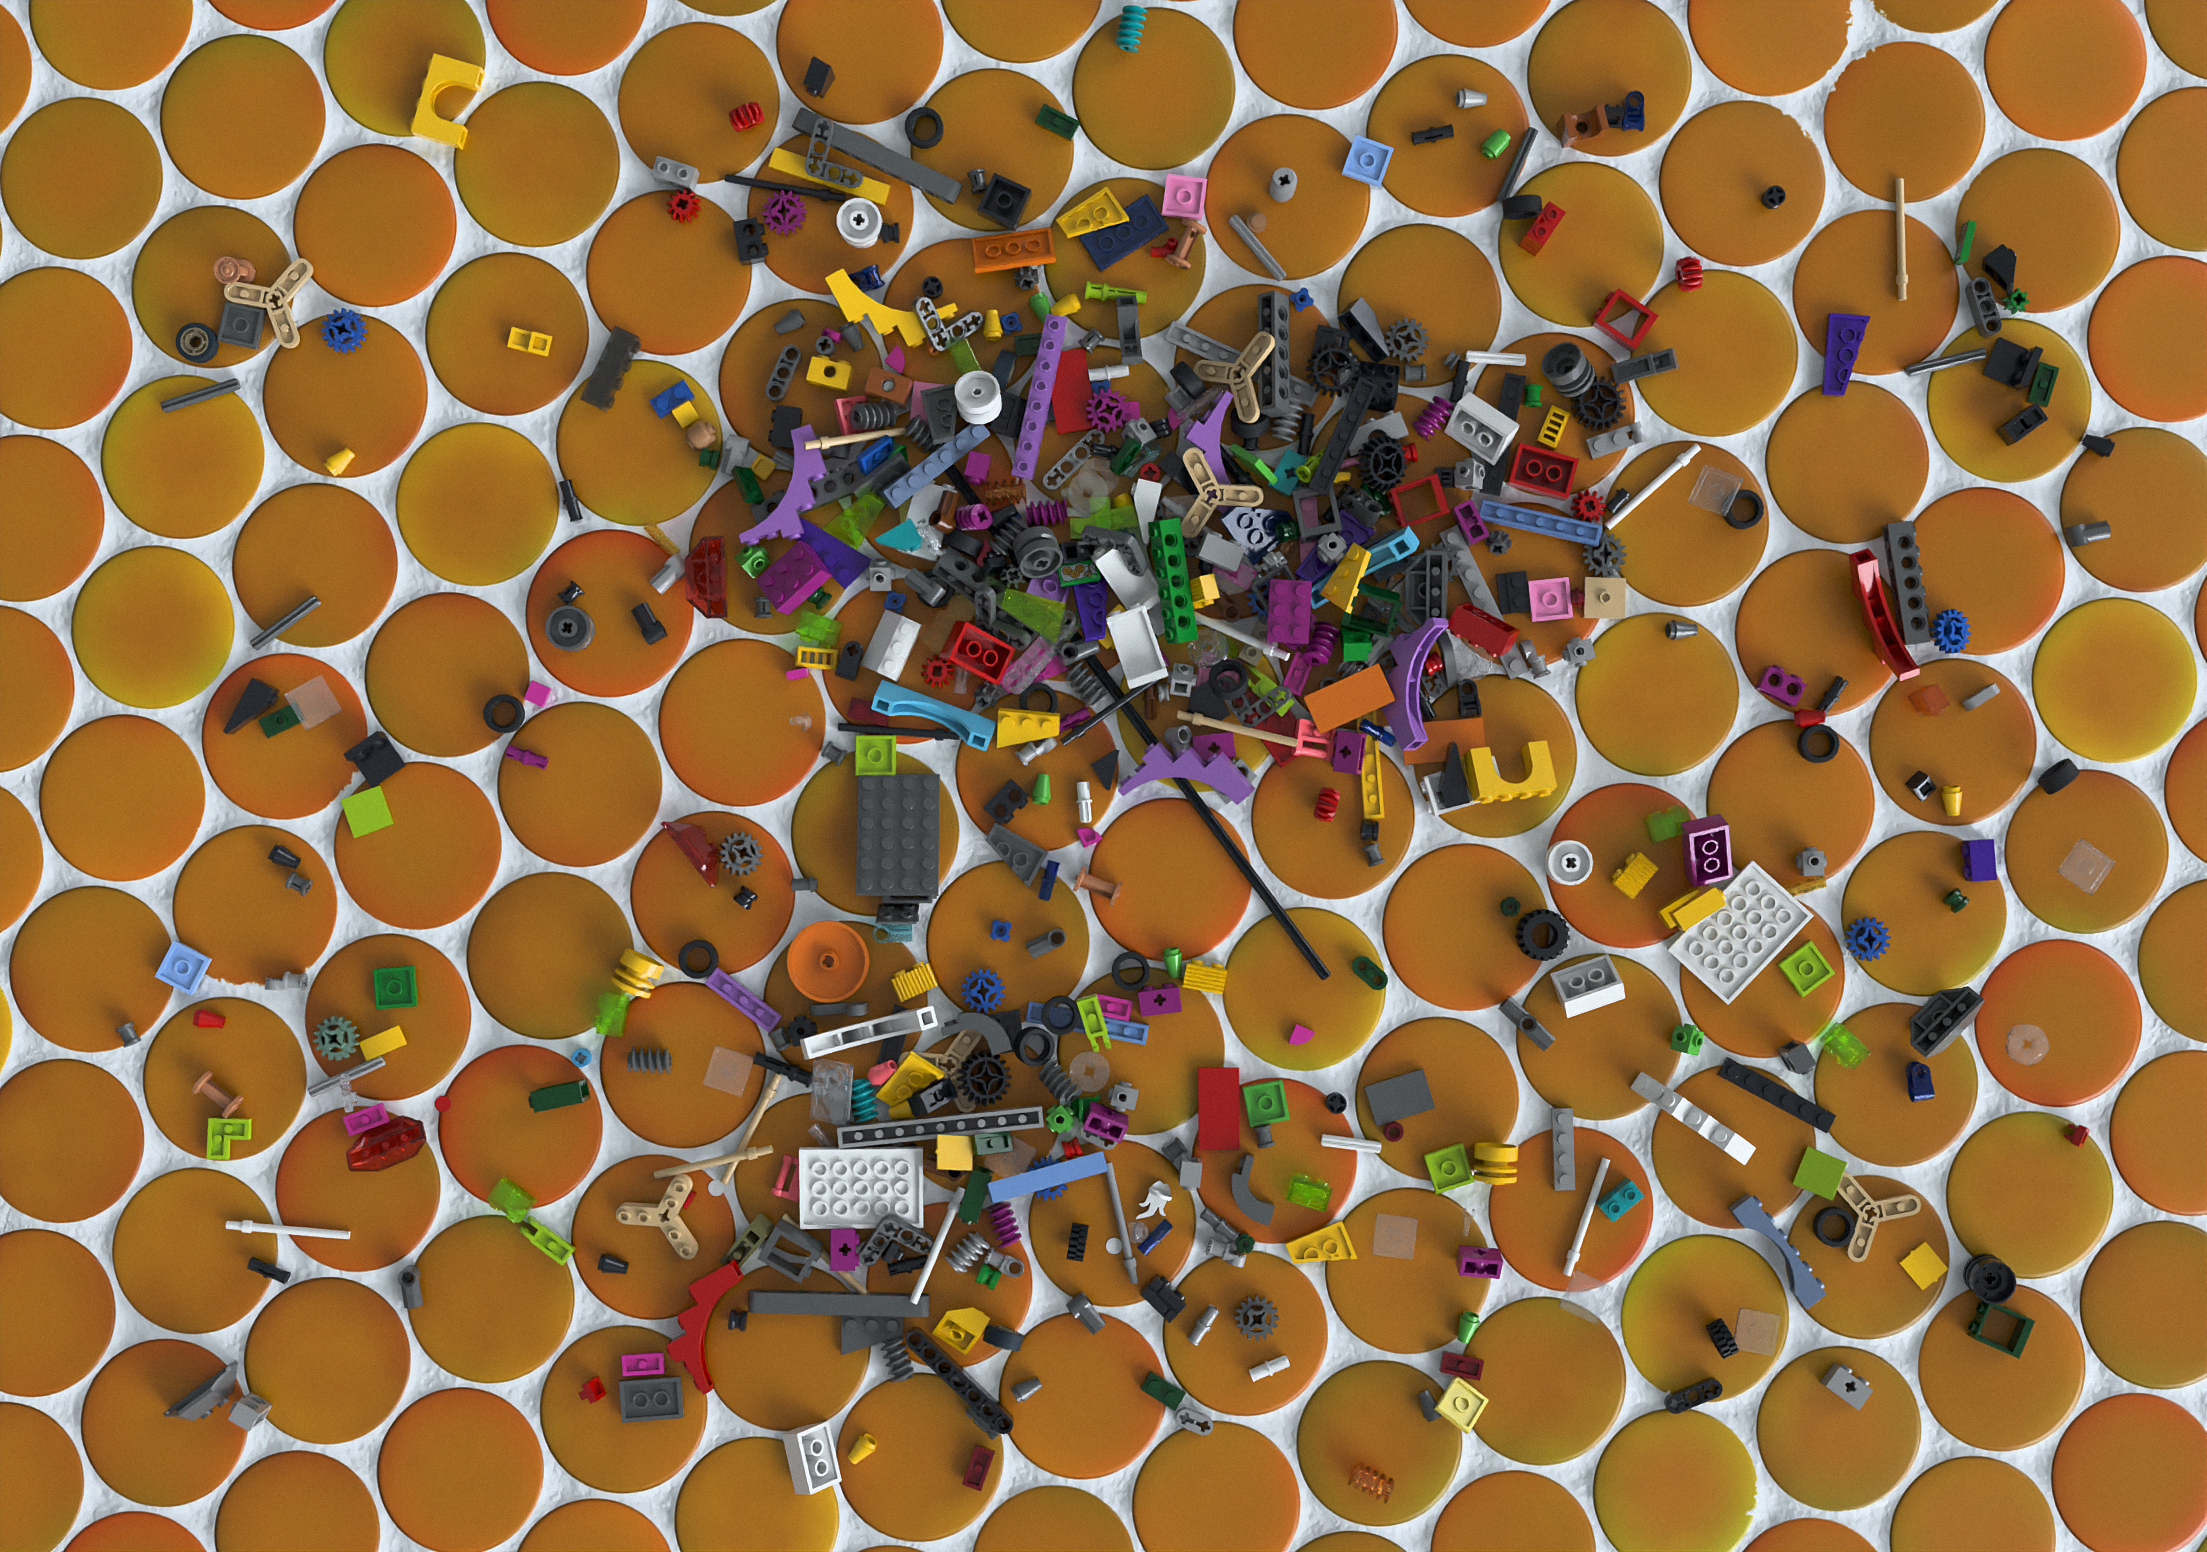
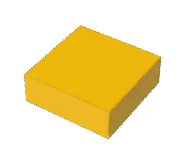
M689 400L671 409V412L682 428L700 418Z
M759 453L750 468H752L755 475L766 482L777 467V464Z

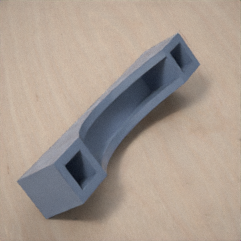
M966 424L954 434L953 441L945 442L928 457L878 493L890 509L897 508L990 436V432L984 424Z
M1746 1193L1728 1207L1729 1211L1740 1225L1766 1235L1779 1248L1788 1267L1790 1291L1806 1309L1810 1308L1827 1295L1823 1290L1825 1285L1818 1277L1814 1278L1810 1273L1813 1271L1806 1261L1802 1262L1799 1259V1251L1793 1244L1790 1246L1786 1242L1788 1237L1782 1229L1779 1228L1777 1230L1773 1225L1775 1222L1773 1217L1768 1212L1764 1213L1760 1208L1763 1205L1756 1196L1752 1197Z

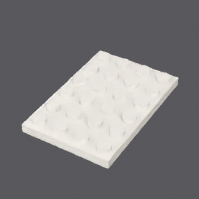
M1753 860L1722 890L1726 897L1724 901L1727 905L1686 931H1683L1667 948L1673 956L1728 1005L1814 916Z
M800 1147V1229L875 1228L881 1218L887 1214L894 1215L917 1228H923V1147H851L839 1149V1147ZM893 1223L886 1224V1227L893 1226Z

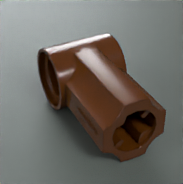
M943 490L938 508L931 513L928 520L931 527L945 535L950 534L954 530L956 520L953 517L960 495Z
M1218 584L1220 598L1214 599L1213 605L1227 622L1236 623L1241 618V609ZM1235 608L1238 611L1237 616L1232 619L1227 617L1228 609Z
M928 1153L923 1168L924 1171L948 1178L951 1181L961 1179L965 1171L960 1170L959 1176H953L950 1170L936 1169V1155Z

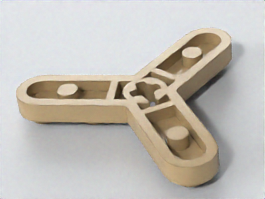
M299 258L292 262L271 288L235 282L225 286L224 295L233 303L267 309L278 342L283 347L292 349L299 344L300 335L288 302L311 277L313 266L306 259ZM274 295L280 297V299L277 301L278 307H280V309L277 308L276 304L271 302V300H273Z
M1259 332L1235 363L1200 360L1195 364L1194 372L1202 381L1230 385L1238 416L1243 422L1254 423L1259 418L1260 409L1251 377L1272 351L1275 345L1274 337L1267 332ZM1237 372H1241L1240 375H1241L1242 377H1241L1240 379L1237 378V377H1238V376L1236 375Z
M1190 447L1185 450L1183 462L1200 493L1181 521V531L1185 538H1194L1199 534L1217 505L1254 507L1263 501V491L1260 487L1256 485L1218 483L1203 452L1197 447ZM1213 489H1215L1217 497H1212L1206 503L1205 501L1208 499L1209 495L1207 491H1212Z
M971 1029L960 1031L945 1054L912 1051L945 1072L944 1079L950 1078L958 1097L954 1098L958 1109L965 1113L975 1109V1099L969 1102V1094L962 1096V1092L965 1089H958V1086L962 1085V1081H957L956 1078L962 1077V1074H959L957 1070L963 1069L960 1063L966 1060V1057L969 1056L982 1037L980 1032ZM910 1051L902 1053V1055L899 1057V1064L904 1060V1058L909 1054ZM948 1059H950L955 1064V1067L948 1071L946 1066L939 1065V1063H947Z
M1844 1172L1837 1192L1857 1214L1854 1222L1855 1233L1846 1246L1845 1252L1847 1257L1854 1262L1865 1260L1868 1256L1878 1223L1917 1214L1921 1208L1920 1199L1912 1194H1903L1873 1200L1849 1173ZM1872 1207V1211L1875 1213L1870 1215L1867 1220L1868 1215L1865 1213V1210H1870Z
M678 1174L674 1177L660 1204L624 1202L616 1210V1218L623 1224L659 1226L676 1252L684 1259H692L699 1250L697 1241L678 1215L693 1186V1182L688 1175ZM669 1209L667 1218H663L664 1212Z

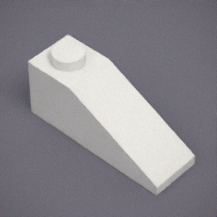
M1138 479V483H1133L1131 495H1134L1133 501L1143 545L1147 546L1150 537L1148 534V522L1154 521L1162 484Z

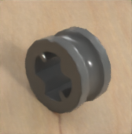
M1454 350L1451 351L1443 363V366H1448L1450 371L1461 356L1460 354L1456 355Z

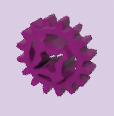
M781 190V195L779 196L774 192L773 199L767 198L769 204H763L764 209L767 210L762 212L763 217L767 218L764 222L766 225L771 224L769 229L771 231L776 229L777 235H780L782 231H784L786 236H788L789 231L795 234L796 227L803 228L800 222H806V218L802 216L807 214V210L802 209L805 204L803 201L799 202V195L793 197L792 191H789L788 195H786L784 190ZM788 201L793 202L797 207L790 206ZM784 206L788 211L786 213L785 220L782 216V213L784 212ZM773 219L781 221V225L776 224Z
M1108 388L1107 393L1100 389V395L1098 396L1094 393L1092 395L1094 400L1089 399L1087 402L1091 407H1086L1085 411L1090 412L1086 418L1093 420L1091 427L1097 425L1098 432L1101 428H1104L1106 434L1109 429L1114 433L1116 432V426L1122 429V421H1128L1125 415L1130 414V411L1125 408L1129 406V402H1123L1125 395L1119 397L1118 390L1113 394L1111 393V388ZM1109 398L1116 400L1118 403L1111 402ZM1100 400V409L1094 411L1096 403ZM1106 406H1107L1108 409H1114V410L1110 413V415H1108V413H1104V412L1101 413L1102 411H1104V409L1106 408ZM1121 411V416L1116 421L1115 414ZM1098 419L1105 420L1107 424L1100 422Z

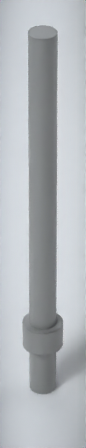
M1107 1162L1108 1171H1106V1176L1125 1256L1123 1260L1124 1266L1128 1270L1130 1283L1135 1284L1138 1283L1135 1268L1137 1263L1132 1255L1112 1162Z

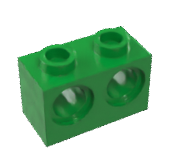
M1340 622V645L1343 661H1368V653L1372 652L1370 632L1344 626Z

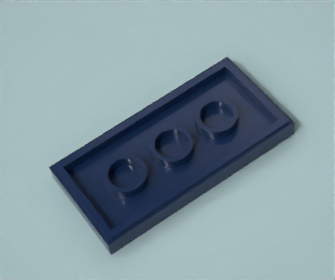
M1148 194L1123 209L1129 217V221L1084 233L1079 237V240L1100 273L1169 229Z

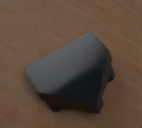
M1209 680L1192 690L1187 713L1194 714L1196 712L1203 714L1204 717L1220 721L1231 715L1222 699L1212 693Z

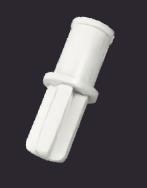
M1123 364L1110 367L1106 365L1103 368L1088 369L1090 383L1106 379L1110 381L1112 378L1128 376V365Z
M1077 782L1078 801L1076 803L1079 804L1080 822L1087 823L1092 820L1090 807L1092 800H1090L1089 782Z
M1283 1355L1269 1362L1266 1360L1264 1364L1249 1369V1372L1254 1382L1268 1375L1273 1376V1373L1289 1367L1290 1363L1287 1356Z

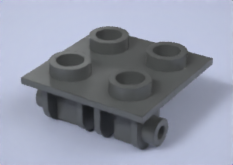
M879 904L875 924H917L919 922V904Z

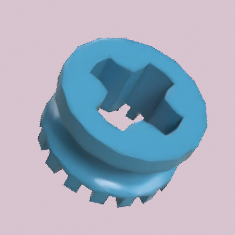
M580 1048L573 1052L572 1062L577 1067H584L591 1062L592 1055L588 1049ZM580 1052H582L583 1056L586 1055V1059L583 1060V1063H581V1060H577V1056L580 1055Z

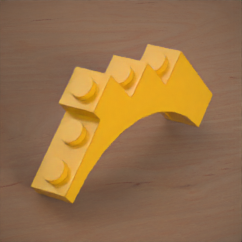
M843 268L824 278L847 322L852 321L855 324L864 319L863 314L866 313L877 334L882 333L885 336L894 331L893 326L896 325L906 346L912 345L914 348L923 343L922 339L926 335L914 312L895 310L877 303L865 295L851 281ZM953 302L936 309L940 319L943 318L944 321L954 317V312L958 310ZM930 318L927 322L929 329L934 328L936 324L934 318Z

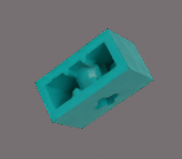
M1287 448L1274 472L1278 479L1274 485L1268 483L1267 487L1289 498L1292 491H1295L1300 486L1297 483L1299 478L1296 474V468L1304 465L1307 459ZM1289 470H1292V475L1295 477L1291 476L1290 479L1286 478L1287 474L1285 472H1289Z
M1626 1177L1597 1201L1596 1205L1610 1221L1614 1222L1640 1201L1644 1195L1632 1180Z

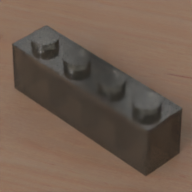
M614 327L580 398L583 402L604 412L612 408L615 402L613 397L624 383L622 378L625 372L628 373L632 367V357L641 348V339L638 336L620 327Z

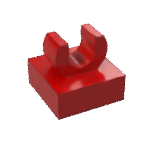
M2069 1124L2068 1127L2074 1129V1134L2072 1136L2064 1134V1137L2072 1140L2071 1143L2082 1148L2090 1129L2080 1124L2078 1128L2073 1124Z
M599 1376L593 1377L582 1385L584 1390L578 1393L581 1400L588 1398L590 1404L607 1394Z

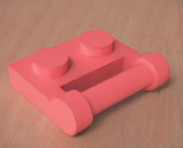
M867 395L841 398L833 401L842 436L876 431L873 428H866L865 430L860 428L856 430L850 423L851 408L857 403H867Z
M1297 719L1294 738L1298 739L1296 747L1292 746L1291 754L1295 756H1300L1301 754L1318 757L1330 762L1334 752V737L1337 727L1320 734L1314 721ZM1303 741L1324 744L1325 749L1319 750L1302 747Z
M784 1154L782 1158L784 1162L771 1193L800 1203L799 1158ZM795 1164L797 1167L789 1190H784L783 1186L790 1166Z

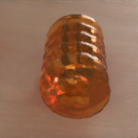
M1019 478L1018 484L1015 483L1014 479H1011L1010 485L1007 484L1005 479H1003L1002 485H999L997 480H995L993 486H991L989 481L986 482L984 487L986 507L989 501H991L993 506H996L997 500H999L1002 506L1005 499H1007L1009 505L1012 504L1013 499L1016 500L1017 504H1020L1021 498L1027 504L1026 486L1022 478Z
M1359 1463L1353 1469L1348 1481V1485L1353 1481L1355 1482V1489L1362 1485V1493L1369 1489L1370 1497L1376 1492V1500L1383 1496L1384 1504L1390 1499L1394 1488L1393 1478H1387L1385 1474L1379 1475L1377 1470L1372 1472V1468L1369 1466L1365 1468L1363 1463Z

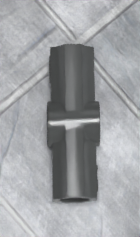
M1511 996L1505 999L1498 1008L1542 1051L1549 1048L1556 1039ZM1526 1018L1531 1020V1026L1528 1029L1522 1027V1022Z

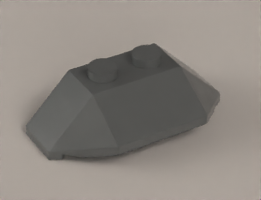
M1426 550L1405 571V611L1420 627L1431 617L1445 618L1447 621V550Z
M1969 986L1938 991L1910 1019L1911 1046L1926 1059L1944 1051L1973 1022L1985 1000Z
M235 1360L165 1411L163 1413L164 1416L195 1421L201 1417L203 1420L213 1413L212 1408L218 1405V1407H221L230 1400L228 1396L234 1392L238 1368L237 1361Z

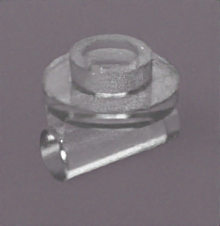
M803 711L801 716L792 717L789 722L791 725L800 724L801 731L805 732L811 727L812 718L807 711Z
M1128 1222L1130 1243L1144 1242L1148 1236L1146 1225L1143 1222Z

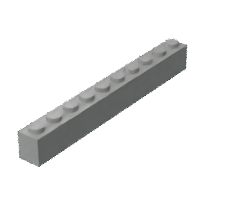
M1042 1104L968 1113L840 1125L837 1127L839 1149L936 1139L937 1135L964 1136L1044 1127Z

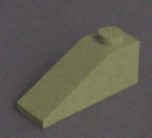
M760 1213L719 1262L725 1264L735 1259L739 1268H741L776 1225Z

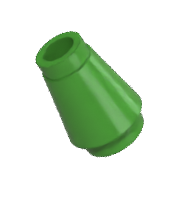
M1044 292L1029 297V305L1042 324L1045 322L1046 314H1051L1048 297L1045 296Z
M1037 775L1031 794L1032 803L1048 805L1049 800H1051L1049 775Z
M1179 947L1164 949L1162 958L1170 978L1181 977L1182 952L1179 951Z
M1463 1311V1314L1460 1315L1457 1340L1469 1343L1480 1323L1478 1320L1479 1315L1471 1311Z

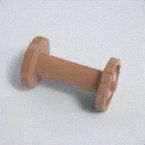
M1183 218L1181 224L1186 228L1174 255L1167 254L1165 260L1176 267L1189 270L1191 264L1187 262L1189 254L1198 234L1205 235L1207 229L1193 220Z
M223 256L216 260L213 266V273L216 279L224 284L235 282L251 284L256 277L254 265L244 259L236 260L229 256Z
M1082 866L1079 875H1076L1073 891L1076 892L1079 887L1109 898V905L1113 907L1116 898L1120 895L1119 890L1123 881L1119 880L1116 885L1086 874V867Z
M209 1070L199 1078L191 1092L197 1094L202 1091L225 1109L222 1116L227 1119L241 1105L244 1097L239 1095L233 1098L211 1080L213 1073Z

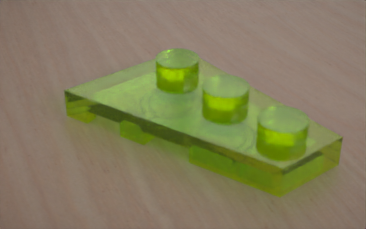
M868 491L827 523L823 530L858 550L887 501Z
M1006 588L1001 609L1056 644L1067 604Z

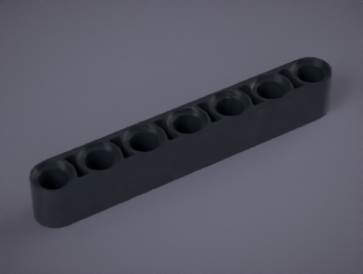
M920 1327L909 1329L905 1339L907 1346L997 1432L1008 1434L1012 1430L1014 1422L1011 1413ZM916 1333L920 1336L921 1340L913 1342L910 1339V1335ZM933 1348L936 1354L928 1356L925 1353V1349ZM947 1362L951 1368L945 1371L940 1368L939 1364ZM962 1376L965 1379V1383L959 1385L954 1381V1378ZM976 1390L980 1393V1397L973 1399L970 1397L969 1392ZM988 1404L993 1405L995 1410L992 1413H988L984 1410V1406ZM1007 1419L1010 1424L1007 1427H1002L999 1424V1420Z

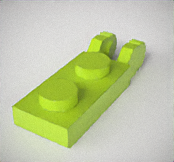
M1252 665L1248 668L1253 675L1260 679L1254 685L1248 678V686L1260 699L1278 687ZM1278 690L1279 695L1273 698L1274 702L1280 698L1285 700L1284 695L1286 693ZM1291 698L1275 712L1282 717L1295 701ZM1263 701V702H1265V703L1271 708V705H1270L1269 702Z
M1092 994L1078 998L1076 1002L1093 1051H1099L1096 1037L1101 1035L1107 1049L1111 1048L1108 1029L1097 995Z
M528 1216V1223L538 1229V1231L534 1235L527 1227L521 1226L519 1228L520 1233L563 1266L576 1248L545 1224L542 1225L536 1218Z

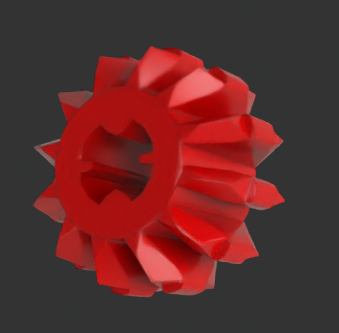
M749 102L730 111L729 120L735 131L743 132L763 123L764 114L757 102Z
M687 188L683 190L682 194L679 189H676V196L673 194L669 195L673 201L666 202V205L670 207L667 212L668 214H673L672 219L674 221L679 219L680 224H683L685 219L688 223H691L690 217L698 218L695 211H701V207L698 206L701 201L699 198H695V192L689 193ZM682 203H685L687 207L684 210L681 208Z
M1688 256L1677 260L1675 276L1678 288L1682 292H1690L1701 288L1703 272L1699 259L1695 256Z
M1588 489L1584 491V495L1581 492L1577 493L1578 499H1572V502L1577 506L1570 507V510L1577 511L1573 517L1581 516L1580 521H1585L1586 519V522L1592 523V519L1598 522L1600 520L1599 516L1605 514L1600 508L1606 507V504H1600L1599 502L1603 499V496L1596 498L1597 491H1593L1590 496ZM1587 503H1590V508H1592L1589 511H1586L1587 507L1585 505Z
M934 654V662L927 657L926 661L929 663V666L921 665L927 671L920 674L921 676H929L924 680L925 684L932 680L931 688H934L936 682H938L939 689H942L943 681L947 686L950 685L949 681L946 680L947 677L954 679L955 676L949 674V672L955 671V667L948 668L951 663L947 661L944 663L945 660L942 658L938 661V656ZM935 667L943 668L941 670L942 675L940 677L938 675L934 677L933 674L935 673Z
M1330 787L1321 788L1313 813L1314 818L1323 822L1333 821L1340 798L1339 791Z

